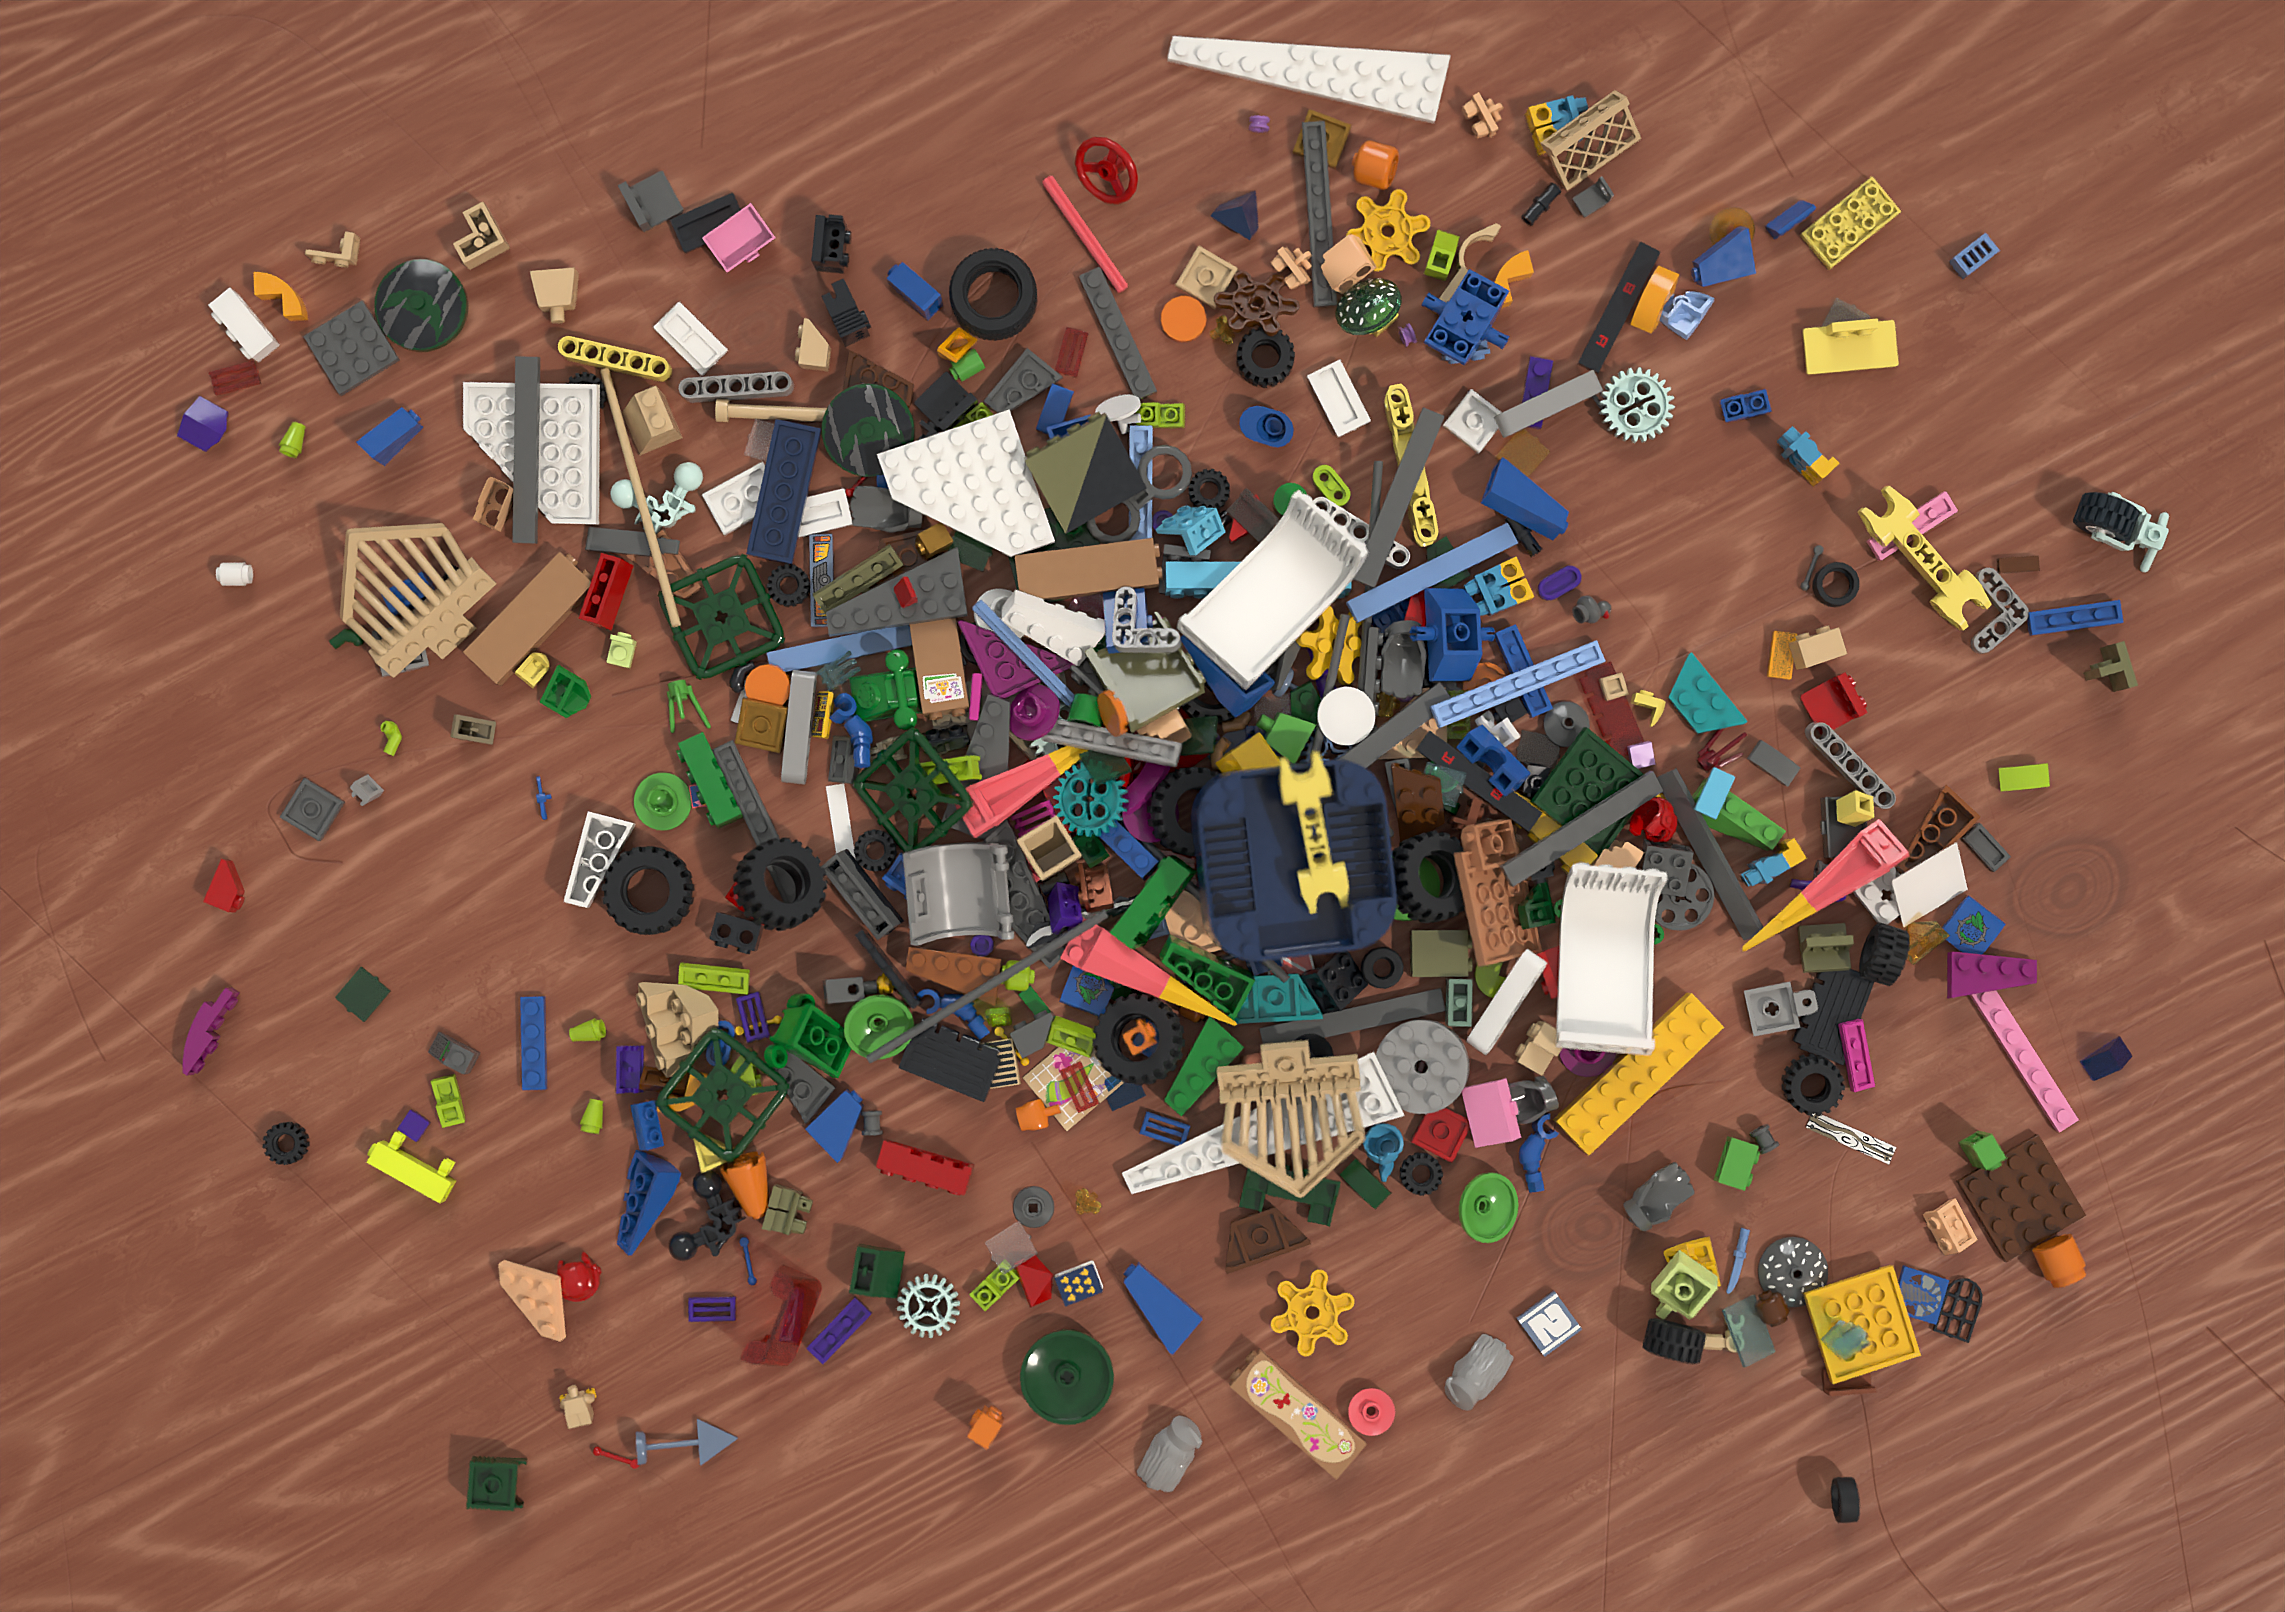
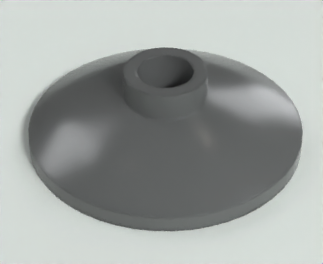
M1567 701L1559 702L1552 706L1553 709L1547 711L1543 722L1544 731L1554 744L1561 747H1570L1583 727L1590 728V722L1587 713L1578 704ZM1565 719H1570L1572 726H1566L1564 723Z

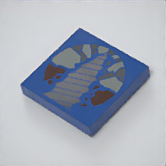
M1902 1266L1898 1283L1908 1316L1936 1325L1949 1280Z

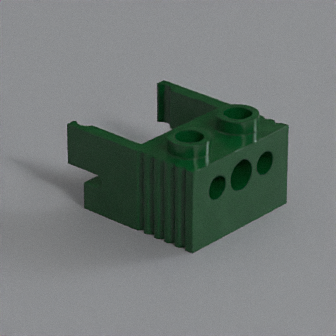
M473 1456L469 1467L466 1509L480 1508L481 1510L514 1511L515 1508H523L524 1502L520 1503L516 1500L518 1466L520 1464L526 1465L528 1459Z

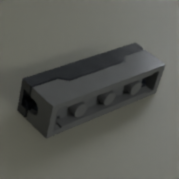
M848 849L836 853L821 866V868L825 869L830 881L877 940L889 935L904 922Z

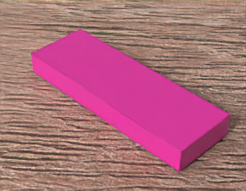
M1855 1019L1838 1024L1850 1090L1858 1092L1875 1087L1863 1019Z

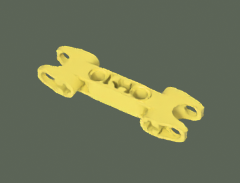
M1402 384L1391 385L1384 398L1389 429L1392 432L1398 466L1414 429L1413 411L1409 394ZM1391 396H1398L1401 402H1394ZM1425 467L1408 505L1413 537L1420 547L1432 545L1438 535V525L1434 506L1430 500ZM1421 529L1429 530L1431 537H1424Z
M1885 486L1881 492L1886 499L1888 507L1882 517H1878L1866 507H1862L1858 511L1868 533L1882 547H1886L1891 541L1895 543L1923 578L1938 593L1930 600L1931 606L1941 617L1958 630L1964 631L1968 624L1963 617L1962 606L1967 600H1972L1982 609H1988L1992 605L1982 585L1965 569L1958 576L1952 571L1949 565L1912 524L1920 516L1918 510L1908 499L1891 486ZM1909 535L1913 538V544L1911 547H1909L1906 543L1907 537ZM1938 570H1941L1943 573L1941 581H1938L1936 578Z
M1319 751L1312 752V767L1305 774H1295L1291 771L1287 758H1281L1279 781L1284 804L1297 802L1310 867L1309 869L1297 871L1300 889L1308 906L1309 913H1316V900L1324 892L1335 893L1340 900L1341 907H1348L1349 885L1344 862L1331 864L1319 797L1331 795L1329 778L1322 764ZM1308 808L1316 809L1311 815L1304 813ZM1310 825H1315V836H1312V830ZM1316 852L1324 853L1320 858L1313 857Z

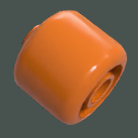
M1371 140L1365 141L1358 153L1356 152L1353 156L1352 166H1354L1353 175L1355 181L1359 184L1386 190L1392 184L1399 161L1398 150L1386 144Z

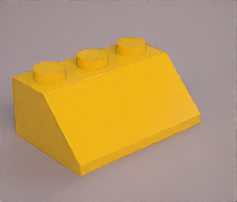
M1258 732L1227 752L1215 764L1224 773L1280 766V760L1262 734Z

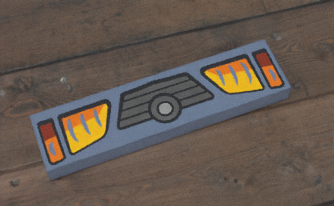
M833 534L809 535L811 627H828L826 614L814 599L813 593L834 580Z

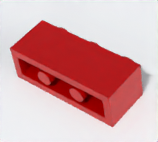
M601 553L579 619L593 626L611 631L634 565L621 558Z

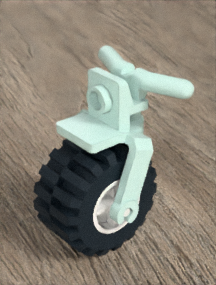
M2099 492L2084 493L2073 518V523L2084 532L2091 534L2092 539L2108 544L2120 551L2132 550L2135 544H2140V548H2148L2140 565L2141 572L2149 571L2156 553L2162 549L2169 531L2166 528L2169 519L2168 513H2161L2157 524L2149 522L2151 514H2148L2144 507L2123 498L2115 492H2108V494Z

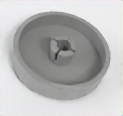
M1412 1020L1397 1026L1385 1036L1376 1053V1057L1401 1109L1407 1112L1427 1114L1442 1110L1458 1098L1468 1080L1469 1057L1465 1045L1453 1030L1433 1020ZM1419 1060L1425 1061L1428 1065V1069L1424 1073L1416 1071V1064Z

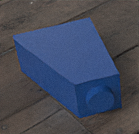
M1744 226L1735 228L1693 261L1694 268L1691 269L1693 281L1704 287L1756 274L1749 228Z
M902 262L899 266L896 264L888 271V284L927 321L944 305L941 295L905 263Z
M401 407L361 437L356 443L372 459L385 466L424 427L419 423L421 418L412 409L407 411Z
M849 1089L845 1090L805 1129L837 1163L844 1157L864 1107L861 1103L862 1097L855 1090L852 1092Z

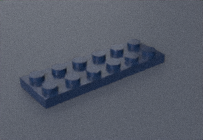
M775 419L747 555L793 565L820 441L821 428Z

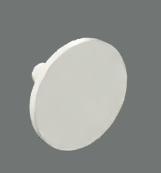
M1134 395L1116 396L1101 403L1096 408L1095 413L1100 412V414H1103L1105 412L1110 421L1118 422L1121 434H1125L1130 431L1128 424L1141 422V415L1134 414L1141 406L1140 399Z

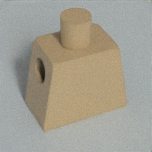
M575 268L530 271L539 308L543 312H550L551 323H564V310H574L576 307L578 272Z

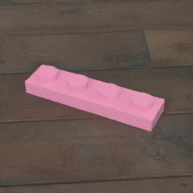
M1942 492L1917 508L1920 516L1912 524L1923 534L1958 510L1948 493ZM1909 535L1907 537L1906 543L1913 540L1912 536ZM1873 537L1866 541L1878 561L1883 560L1899 549L1893 541L1886 547L1878 544Z

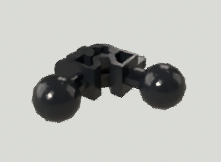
M713 1170L697 1173L693 1179L692 1186L697 1196L707 1200L710 1208L706 1212L709 1219L714 1220V1223L708 1222L701 1225L700 1231L694 1234L684 1231L674 1234L669 1240L668 1249L669 1253L676 1260H690L697 1253L698 1247L704 1244L709 1246L712 1256H718L724 1243L736 1232L737 1223L747 1218L746 1216H739L738 1211L742 1207L734 1205L733 1201L736 1197L724 1202L722 1201L719 1194L722 1188V1180L718 1173ZM723 1221L726 1224L732 1225L729 1232L726 1229L721 1230Z

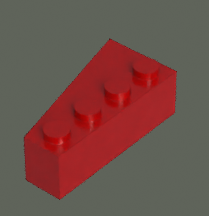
M885 1139L883 1140L876 1168L881 1169L880 1173L894 1176L895 1173L903 1176V1180L916 1183L917 1180L925 1183L927 1187L934 1189L942 1188L947 1190L948 1193L960 1196L965 1195L975 1164Z

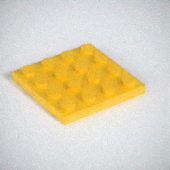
M1887 1265L1803 1293L1832 1384L1921 1356L1892 1265Z

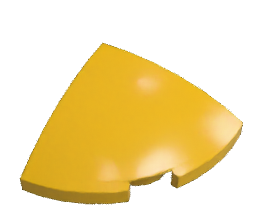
M1710 1236L1688 1241L1663 1251L1667 1263L1670 1262L1679 1250L1717 1275L1718 1286H1721Z

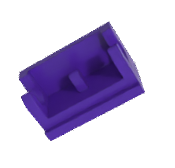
M1056 882L1049 894L1047 901L1052 934H1058L1065 926L1069 927L1067 929L1068 932L1083 922L1078 897V886Z
M644 1046L616 1047V1093L644 1092V1090H639V1081L644 1068Z

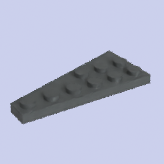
M958 547L827 611L826 618L829 636L968 616ZM904 576H907L918 601L915 604L902 608L894 592V586Z
M988 694L966 756H980L978 763L982 779L960 781L964 788L1009 771L1010 701ZM953 789L951 795H956L957 792ZM948 803L942 822L957 810L955 804ZM963 818L951 827L972 835ZM1007 818L998 826L992 827L991 829L987 830L977 838L985 840L1002 823H1004L1007 820Z
M1007 819L983 842L1007 845L1008 853L1005 854L1009 865L1007 883L1010 914L1013 915L1011 927L1027 944L1035 924L1050 922L1049 909L1022 848L1017 842L1018 839L1010 821ZM1051 941L1032 947L1031 949L1033 952H1035L1038 949L1045 946L1046 944L1050 943ZM1065 945L1043 957L1041 961L1049 969L1052 968L1061 959L1060 956Z

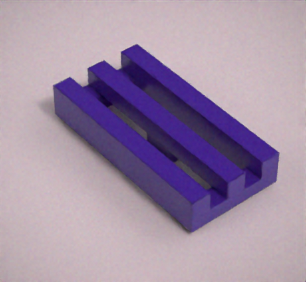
M760 992L737 997L736 1001L747 1043L769 1038L771 1035ZM753 998H755L763 1033H760L752 1001ZM746 1000L755 1032L754 1036L751 1035L743 1003Z
M736 1296L689 1297V1322L736 1321ZM730 1302V1306L694 1307V1303ZM730 1311V1315L694 1316V1312Z

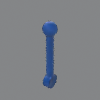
M743 1237L739 1243L744 1249L749 1274L748 1284L755 1285L757 1279L753 1275L747 1246L749 1239Z

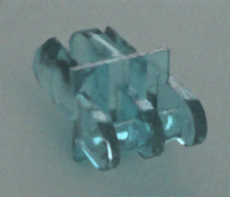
M847 651L835 661L824 665L823 668L817 671V675H821L823 679L822 683L827 685V691H833L843 683H846L847 679L861 671L860 666L844 674V672L857 664L855 659L839 666V664L852 656L851 651Z

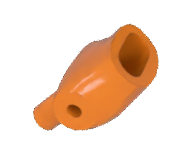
M1041 1099L1027 1102L1016 1108L1018 1122L1022 1131L1048 1127V1116L1061 1113L1059 1104L1045 1108Z

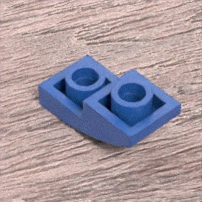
M1766 389L1720 400L1726 423L1772 412Z

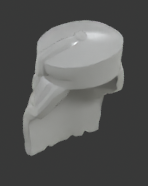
M1482 1334L1467 1355L1456 1362L1452 1377H1448L1445 1382V1393L1455 1406L1462 1410H1471L1477 1401L1484 1399L1503 1379L1514 1359L1510 1351L1506 1349V1344L1498 1339H1493L1489 1335Z
M1176 1416L1169 1426L1155 1435L1137 1470V1475L1142 1477V1480L1147 1483L1146 1486L1148 1488L1171 1492L1179 1484L1186 1469L1194 1459L1195 1448H1200L1202 1444L1201 1433L1197 1425L1185 1416Z

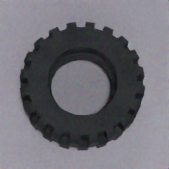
M1203 767L1179 768L1173 773H1168L1165 779L1158 784L1156 791L1151 793L1152 796L1149 799L1152 800L1151 806H1147V813L1151 815V819H1148V824L1154 828L1152 834L1155 838L1161 840L1160 844L1162 846L1170 848L1172 852L1177 854L1196 856L1192 833L1182 830L1176 820V803L1185 791L1192 789L1200 791L1210 779L1219 775L1218 772L1210 771V769Z
M1430 831L1399 843V847L1394 848L1391 852L1393 856L1396 901L1399 905L1398 910L1402 914L1408 913L1407 917L1413 921L1418 920L1420 923H1434L1459 915V912L1465 910L1454 856L1455 853L1464 852L1463 845H1460L1461 841L1455 836L1450 838L1448 833ZM1424 857L1433 860L1442 872L1443 889L1438 898L1430 895L1421 884L1419 868Z
M784 837L780 840L777 838L769 839L767 842H763L743 856V860L738 863L736 867L738 871L734 873L733 881L737 882V885L733 887V892L735 895L738 894L739 899L736 902L739 907L742 906L744 908L743 914L747 918L751 916L754 919L752 922L757 926L764 924V929L773 930L776 928L777 931H785L788 928L792 929L811 918L813 914L819 911L821 908L820 903L824 902L826 893L823 892L827 889V880L823 879L826 872L819 865L821 862L819 857H814L811 854L813 850L808 846L803 848L802 842L795 840L791 843L790 838ZM767 866L780 867L792 877L796 888L793 903L778 901L769 893L764 878Z
M646 846L632 848V850L620 854L621 857L618 859H614L610 864V870L605 872L604 877L606 880L605 884H602L601 891H604L602 900L603 904L607 905L608 910L606 911L610 917L615 919V923L618 926L624 927L631 933L655 935L670 931L671 928L678 926L682 922L683 917L688 915L690 904H693L694 901L692 894L695 891V885L692 884L691 878L693 876L687 870L685 862L679 859L676 854L662 848ZM643 869H655L661 872L668 880L670 888L666 904L661 909L651 913L637 910L628 898L627 890L630 879L635 873Z
M1129 994L1126 998L1123 996L1117 998L1114 1004L1109 1003L1105 1007L1107 1011L1104 1014L1100 1013L1097 1018L1100 1022L1093 1029L1096 1038L1092 1039L1093 1047H1096L1097 1050L1095 1052L1097 1060L1101 1061V1066L1111 1076L1134 1085H1150L1156 1083L1158 1079L1163 1080L1166 1078L1170 1070H1175L1177 1067L1175 1063L1178 1059L1181 1060L1183 1056L1181 1049L1185 1047V1039H1183L1182 1034L1185 1032L1183 1026L1180 1025V1018L1172 1011L1171 1007L1149 995ZM1136 1018H1145L1152 1021L1159 1032V1042L1155 1052L1144 1061H1131L1122 1054L1119 1046L1121 1031L1127 1023Z

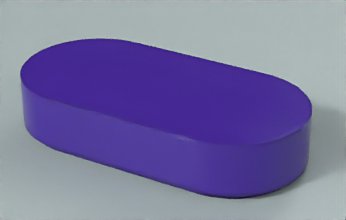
M1566 566L1538 584L1537 591L1539 596L1546 601H1552L1580 584L1581 573L1574 566Z

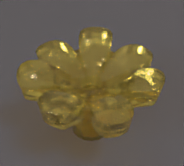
M1221 315L1216 319L1217 327L1210 331V336L1212 339L1221 337L1222 341L1229 345L1233 343L1231 338H1235V333L1229 330L1227 317Z
M1384 692L1377 694V699L1379 700L1378 717H1392L1393 709L1400 708V701L1395 700L1396 697L1393 695H1388Z
M1085 1188L1077 1190L1075 1194L1077 1198L1075 1202L1077 1213L1081 1215L1090 1212L1093 1214L1099 1213L1102 1204L1099 1201H1095L1098 1195L1095 1192L1089 1195L1088 1190Z

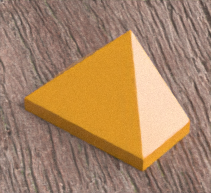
M958 327L938 347V355L940 358L957 363L978 339Z

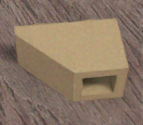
M804 318L803 325H799L798 338L801 339V346L796 348L795 361H799L798 364L803 369L828 371L831 348L812 322Z

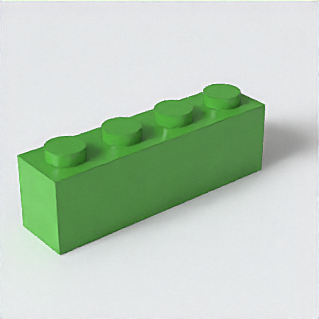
M1708 778L1702 781L1692 795L1695 803H1697ZM1730 791L1717 819L1714 820L1702 814L1709 828L1766 851L1773 850L1786 832Z

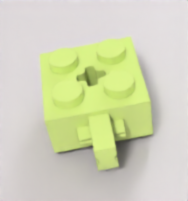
M1679 1250L1651 1283V1293L1659 1298L1658 1301L1661 1302L1656 1308V1315L1664 1320L1673 1310L1674 1312L1678 1311L1689 1320L1692 1319L1718 1289V1276Z

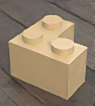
M484 202L462 212L473 233L454 242L453 245L462 262L470 270L510 249L490 209Z
M1537 1021L1536 1024L1532 1023L1526 1033L1529 1037L1525 1044L1521 1043L1515 1052L1517 1058L1515 1061L1542 1076L1553 1056H1558L1562 1048L1556 1047V1028L1545 1022Z

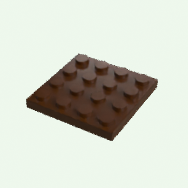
M2038 1134L2004 1152L2006 1159L2001 1161L2002 1165L1992 1171L1977 1168L1957 1180L1958 1185L2004 1262L2012 1260L2086 1216Z

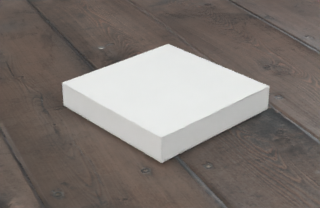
M1470 389L1443 424V427L1479 454L1498 430L1494 417L1502 412Z

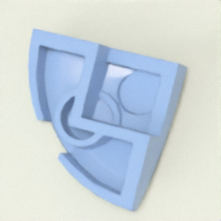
M1686 291L1685 296L1680 295L1675 298L1673 294L1663 307L1660 321L1673 332L1687 340L1706 315L1714 298L1692 291Z

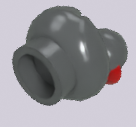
M1585 595L1578 599L1576 606L1572 609V614L1578 623L1587 622L1593 624L1601 616L1604 619H1608L1612 608L1607 601L1597 603L1591 596Z

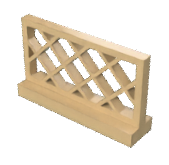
M1616 90L1541 142L1543 150L1548 153L1560 182L1566 191L1641 139L1628 109L1629 101L1627 97ZM1622 110L1621 122H1613L1615 114ZM1601 124H1605L1602 137L1594 135L1596 128ZM1611 126L1619 127L1615 139L1607 138ZM1624 129H1630L1632 136L1622 141ZM1583 137L1587 138L1583 150L1576 149L1577 142ZM1593 139L1600 140L1596 152L1589 151ZM1606 141L1612 142L1611 151L1603 154ZM1563 151H1568L1565 162H1559L1557 155ZM1574 152L1582 153L1578 165L1570 164ZM1587 155L1595 156L1593 163L1589 167H1584ZM1568 169H1576L1574 177L1567 181Z

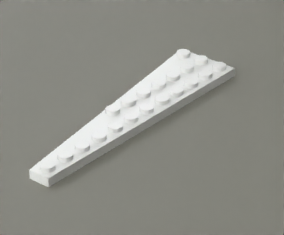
M1176 36L1172 38L1168 61L1433 124L1450 55Z
M1372 1052L1358 1059L1361 1091L1356 1092L1363 1127L1405 1116L1375 1053ZM1341 1093L1347 1132L1353 1131L1354 1126L1347 1095ZM1325 1094L1332 1137L1338 1135L1332 1098L1330 1094ZM1315 1095L1311 1096L1315 1140L1318 1141L1322 1140L1317 1101ZM1296 1097L1301 1146L1306 1144L1301 1097ZM1281 1098L1284 1150L1291 1149L1286 1098ZM1271 1101L1266 1103L1267 1155L1275 1153ZM1257 1108L1250 1111L1249 1152L1258 1157ZM1241 1116L1233 1119L1231 1142L1238 1146ZM1223 1125L1123 1172L1122 1175L1131 1194L1240 1163L1222 1152Z

